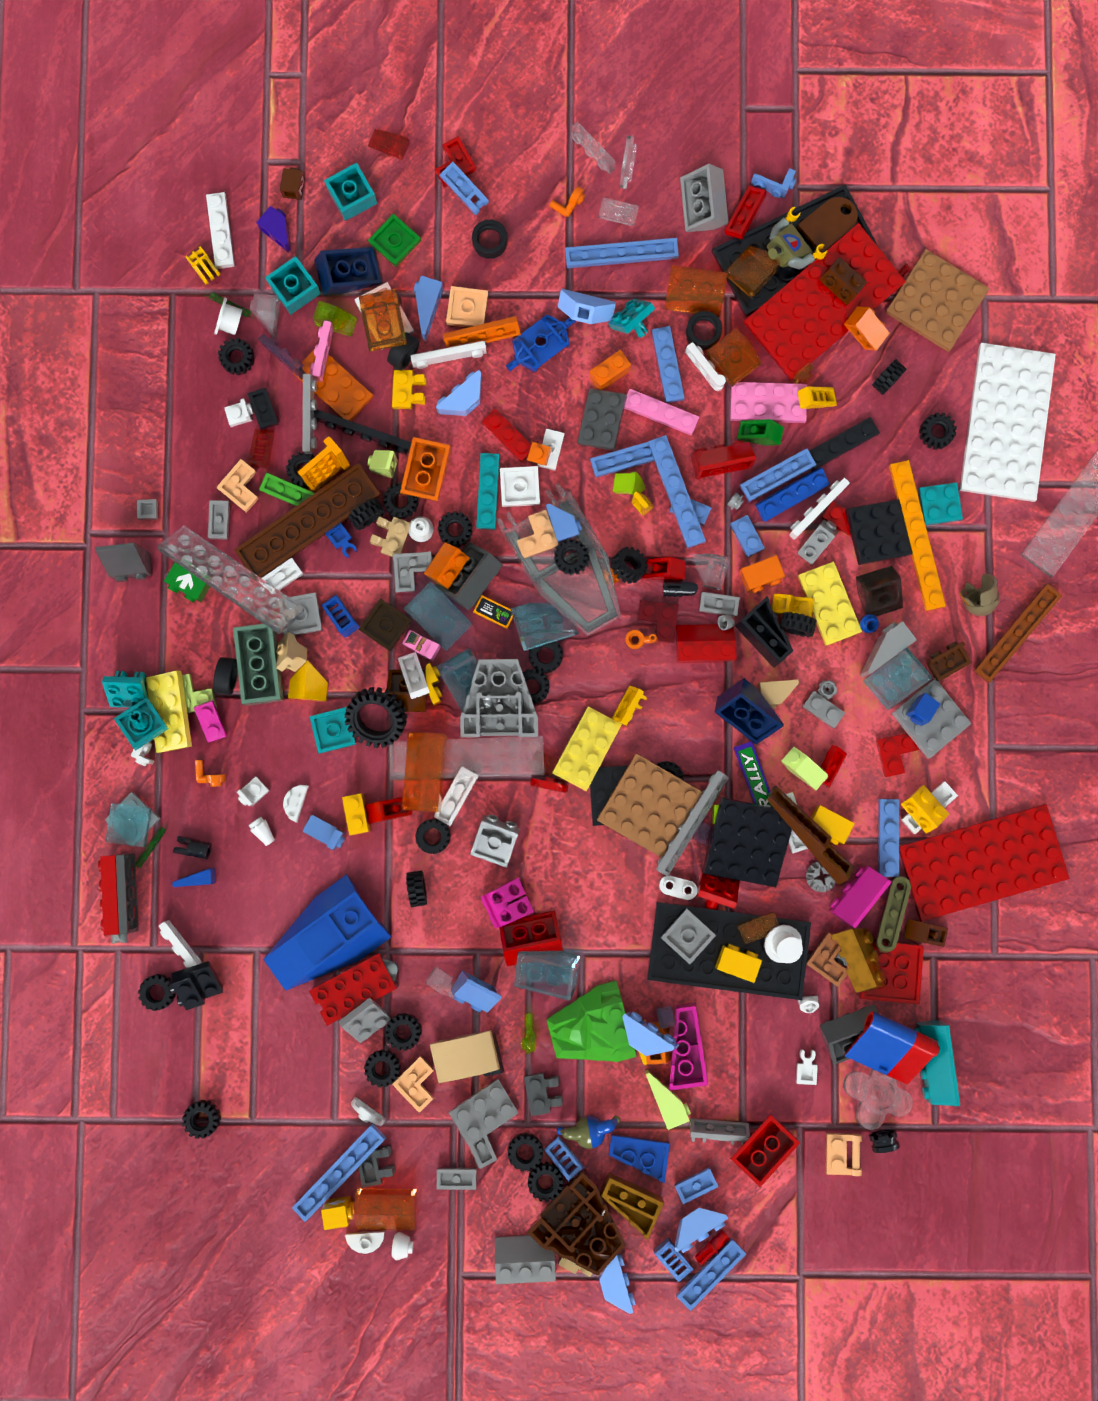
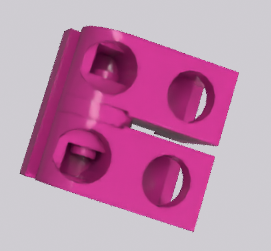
M519 878L511 880L481 896L482 903L486 907L490 921L495 929L534 912L527 896L508 904V902L526 894Z

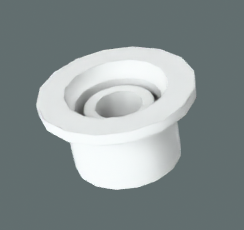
M225 297L214 331L215 335H217L218 330L235 335L240 321L242 309L226 304L227 298Z
M780 925L773 928L765 938L764 948L766 954L770 959L779 963H793L797 961L803 951L801 935L790 925Z

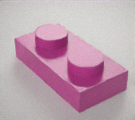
M213 700L194 706L208 743L227 736Z

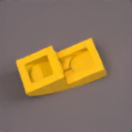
M774 594L772 610L776 614L783 615L785 612L804 614L812 618L815 599L794 597L787 594Z

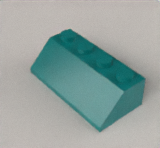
M940 1020L916 1022L914 1030L937 1040L940 1046L938 1055L933 1057L920 1071V1077L924 1079V1087H922L924 1099L931 1105L960 1106L949 1025Z

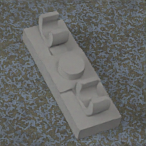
M690 1118V1137H692V1142H695V1138H702L704 1143L707 1139L731 1141V1145H734V1141H741L743 1145L750 1137L749 1123Z

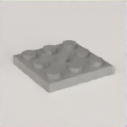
M936 678L891 713L927 759L935 755L972 724ZM927 693L941 703L931 721L921 726L913 723L906 714L917 696Z

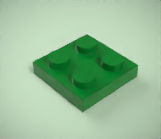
M393 213L368 239V242L390 263L397 267L421 242V238Z

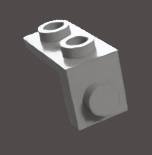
M824 519L800 548L798 555L810 564H813L839 532L836 529L837 526L833 522Z

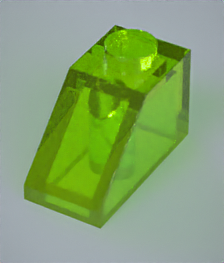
M318 301L313 316L316 326L323 327V322L329 321L332 322L335 332L351 337L358 320L341 308Z

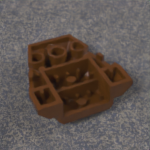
M583 1172L560 1191V1195L556 1196L538 1215L537 1220L527 1231L542 1248L575 1263V1265L597 1276L626 1246L597 1186Z

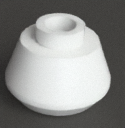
M419 516L411 520L408 533L413 540L425 542L432 537L434 526L430 519Z
M402 1232L396 1233L392 1244V1257L395 1260L407 1258L413 1252L414 1241H410V1237Z

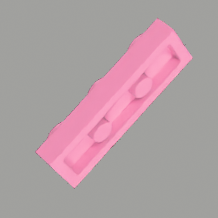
M324 321L323 327L320 326L319 345L316 344L314 349L315 363H312L310 367V374L318 382L323 381L334 331L333 324L329 321Z

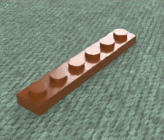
M1048 583L1045 584L973 671L987 683H990L1062 595Z

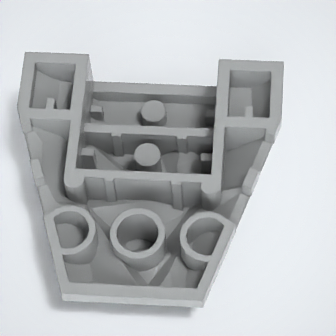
M480 659L478 661L465 707L460 717V737H538V715L518 659Z

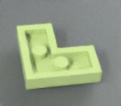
M191 674L182 675L187 714L195 712L194 706L211 700L214 701L216 706L214 690L212 688L194 692Z

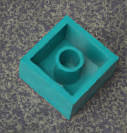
M357 163L324 180L327 191L344 221L378 204L372 188Z
M296 256L265 277L268 285L290 315L321 294L317 284Z

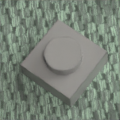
M137 500V519L158 520V500Z

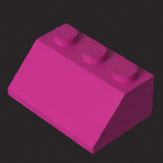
M869 866L860 867L854 874L855 879L843 887L842 891L844 893L840 898L836 897L830 904L832 908L829 911L844 924L852 928L858 926L891 884L890 880Z

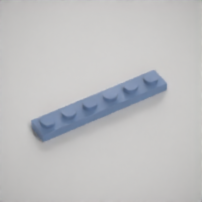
M677 238L565 248L567 268L678 259L679 257Z
M667 436L648 441L650 451L687 549L705 543V537Z
M374 1124L370 1125L292 1209L306 1222L386 1139V1136Z

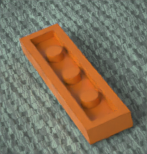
M514 316L443 333L446 347L449 348L480 341L489 343L521 335L517 317Z

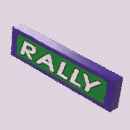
M752 741L734 747L733 749L753 804L774 808L767 800L770 789Z

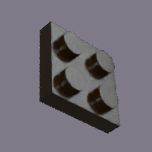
M380 598L359 630L391 652L412 620Z

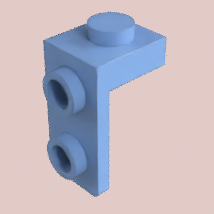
M789 168L782 184L754 173L751 185L766 190L774 197L785 198L788 189L792 190L797 179L794 178L796 171Z
M314 815L310 816L303 829L304 833L325 843L326 847L332 850L341 848L345 841L344 835L346 832Z

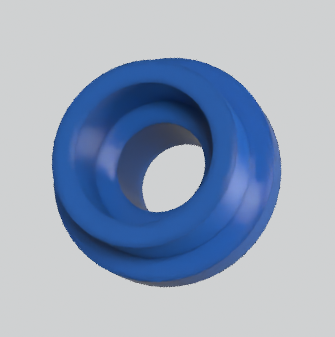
M867 614L861 619L860 628L862 631L872 633L878 629L879 622L875 615Z

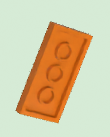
M314 350L293 371V374L302 383L303 374H310L311 364L315 363L316 356H314ZM328 355L323 381H317V391H314V393L341 418L352 421L374 396Z

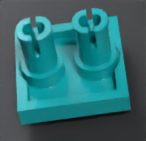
M116 671L115 676H103L102 684L109 706L131 708L146 697L148 698L144 685L147 675L144 672H140V675L139 672H135L134 677H128L126 672L121 671L120 673V671Z

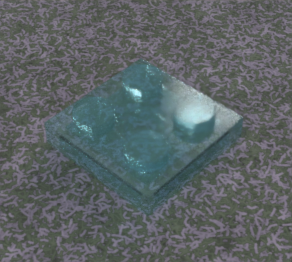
M111 803L105 842L146 847L152 808Z

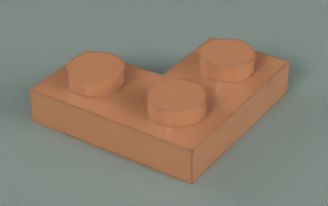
M827 932L808 958L806 964L839 987L847 976V971L843 966L834 961L841 948L837 940L833 941L832 934Z

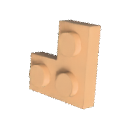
M242 459L239 460L216 487L246 513L259 499L245 487L257 472Z
M546 510L528 516L534 534L516 541L523 559L554 549L559 545Z
M422 1056L392 1084L419 1113L434 1099L421 1084L434 1071V1068Z

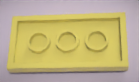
M834 561L797 576L805 597L815 599L813 617L817 620L816 624L825 646L862 632Z
M172 671L146 677L148 699L169 728L154 738L156 753L192 747L181 671Z
M588 706L559 759L553 774L587 791L622 724Z

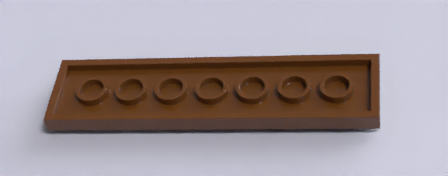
M357 463L234 549V551L257 582L348 519L351 511L355 510L357 506L359 507L361 503H365L366 500L371 498H378L381 494L362 466Z

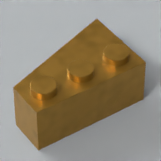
M868 928L849 929L831 935L833 941L837 940L842 951L838 953L841 958L845 957L849 967L846 971L856 993L885 986L883 982L885 980L884 974L878 964L879 957L877 952L874 951L872 944L873 936Z
M609 1172L601 1188V1196L648 1240L664 1205L663 1198Z

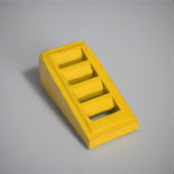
M807 386L797 392L801 409L837 406L833 387Z
M636 491L633 494L631 503L642 516L653 509V504L643 493Z

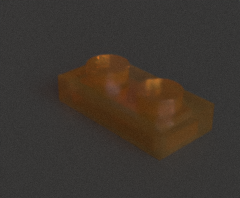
M774 912L737 925L745 945L766 937L769 931L780 926Z

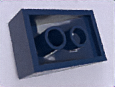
M373 247L320 251L314 259L323 296L344 294L382 284Z
M745 678L717 697L714 712L756 745L784 725L760 691Z

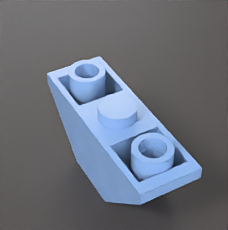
M561 289L558 308L572 320L588 324L611 321L616 306L614 301L566 289Z
M479 370L475 373L471 372L465 378L466 381L464 383L456 385L451 390L452 393L450 395L442 397L437 402L436 409L439 414L467 416L480 405L482 375Z
M632 1011V1013L628 1012L623 1015L629 1045L643 1055L649 1056L678 1048L679 1044L675 1042V1038L669 1034L664 1035L659 1032V1028L656 1025L644 1022L642 1016Z
M697 1208L680 1219L674 1246L675 1252L681 1250L685 1253L693 1247L692 1242L697 1239L701 1242L709 1237L707 1232L713 1228L715 1231H718L724 1227V1221L728 1219L727 1215Z
M618 1254L600 1273L599 1280L605 1300L631 1314L633 1313L632 1306L636 1304L633 1293H629L627 1286L630 1285L627 1273L623 1274L621 1266H625L622 1254Z

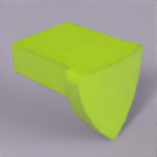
M637 472L615 473L614 493L633 495L636 491L643 492L645 490L644 482Z

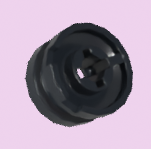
M885 1129L872 1132L869 1135L870 1141L873 1142L871 1146L874 1153H887L899 1149L900 1144L896 1140L898 1136L897 1131Z

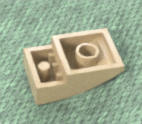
M491 1030L439 1040L430 1044L438 1083L473 1077L500 1069Z

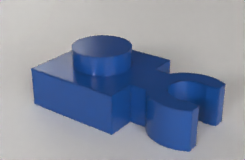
M342 524L326 533V536L337 550L342 547V553L346 558H349L347 554L349 548H352L355 552L358 551L354 544L349 543L352 537Z

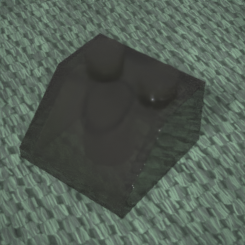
M893 566L856 577L857 593L865 615L873 614L879 616L903 608L901 577Z

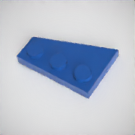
M611 1134L609 1156L665 1184L670 1148L669 1142Z

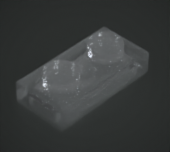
M603 197L598 218L635 226L639 206Z

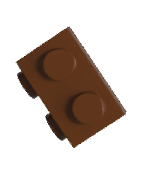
M840 257L820 278V281L846 305L858 295L867 283L861 275L854 271Z
M955 641L946 646L947 650L943 653L939 650L929 656L931 659L926 664L938 682L972 663L963 648L964 642L958 644Z

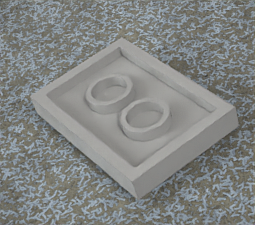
M496 1079L448 1113L470 1147L517 1115L518 1111L499 1079Z

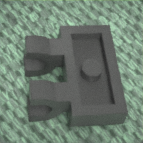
M544 1072L524 1076L531 1116L550 1113L551 1106L558 1107L563 1105L562 1095L548 1097L546 1088L559 1086L558 1075L545 1078Z
M391 1145L375 1149L358 1167L362 1188L380 1185L383 1182L382 1178L394 1176V1173H396L395 1165L380 1168L378 1158L389 1157L392 1154Z

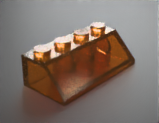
M408 732L402 810L441 812L447 735Z

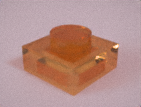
M810 362L793 376L792 381L795 384H799L801 381L805 383L811 378L812 375L810 373L814 367Z

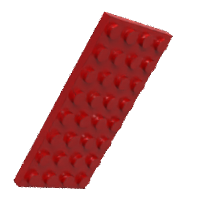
M859 223L826 250L825 258L821 260L816 259L743 322L790 380L796 377L849 331L844 323L857 307H870L874 310L906 282ZM838 257L847 262L867 282L848 305L820 281V278Z
M1047 804L899 846L900 857L906 877L911 884V893L920 921H926L1070 879Z

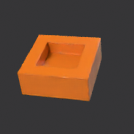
M532 442L527 460L547 466L552 448Z

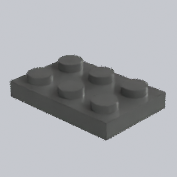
M589 389L577 442L578 445L615 451L627 399L626 394Z

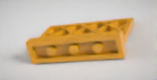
M329 436L323 441L326 448L298 471L313 493H316L342 469L346 472L352 468L342 450Z

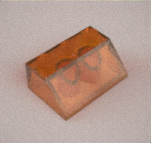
M671 265L664 309L695 314L700 311H709L720 317L728 273Z
M358 1189L355 1193V1222L357 1230H416L417 1189Z

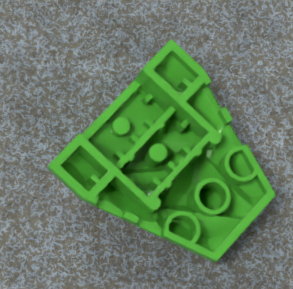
M616 980L595 986L591 991L580 996L576 1001L546 1019L556 1058L619 1062L637 1057L635 1049L628 1042L623 1021L625 1010Z

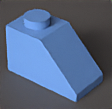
M546 504L558 543L580 536L579 531L582 528L579 519L575 520L573 515L551 504Z

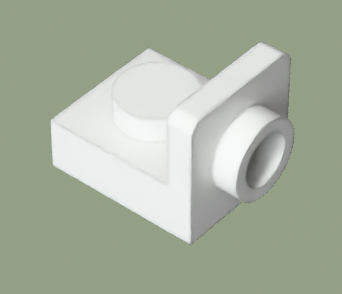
M244 398L240 399L241 403L224 407L230 427L253 421L251 414H254L251 403H247Z
M151 741L136 751L133 749L131 757L136 758V763L143 766L154 763V760L145 757V754H148L151 750Z
M256 776L244 788L237 791L238 799L245 806H254L270 790Z

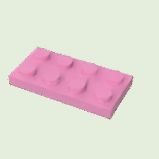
M731 382L730 421L771 419L775 422L805 423L807 409L800 408L797 392L807 387V384Z

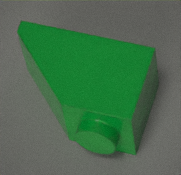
M771 419L741 421L737 439L764 446L780 445L784 427Z

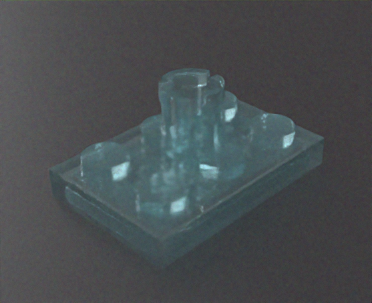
M907 647L865 678L863 682L885 708L889 710L930 681L932 676Z

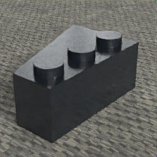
M767 596L740 620L735 627L774 668L792 653L793 649L784 630L781 629L777 621L778 617L773 612Z

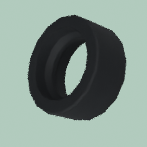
M493 219L479 222L472 232V243L475 251L486 259L499 257L507 247L505 227ZM486 230H495L500 234V244L493 249H486L479 243L480 234Z
M697 312L688 321L686 328L687 340L690 344L693 342L696 346L698 345L702 350L714 347L722 334V322L712 312ZM705 320L714 325L715 334L710 340L703 341L695 337L693 327L698 321Z
M408 332L401 334L391 347L387 362L400 371L406 368L411 362V355L416 354L418 350L419 340Z
M219 658L213 682L216 693L226 695L233 693L238 674L236 659Z

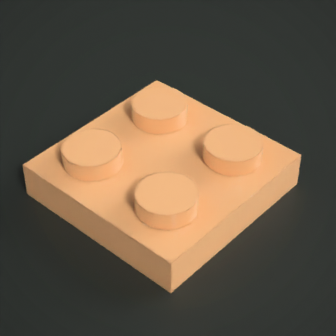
M451 286L446 325L468 328L484 324L488 291Z

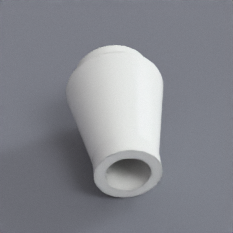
M259 817L248 825L251 828L250 831L265 846L275 840L266 819L264 820L262 817Z

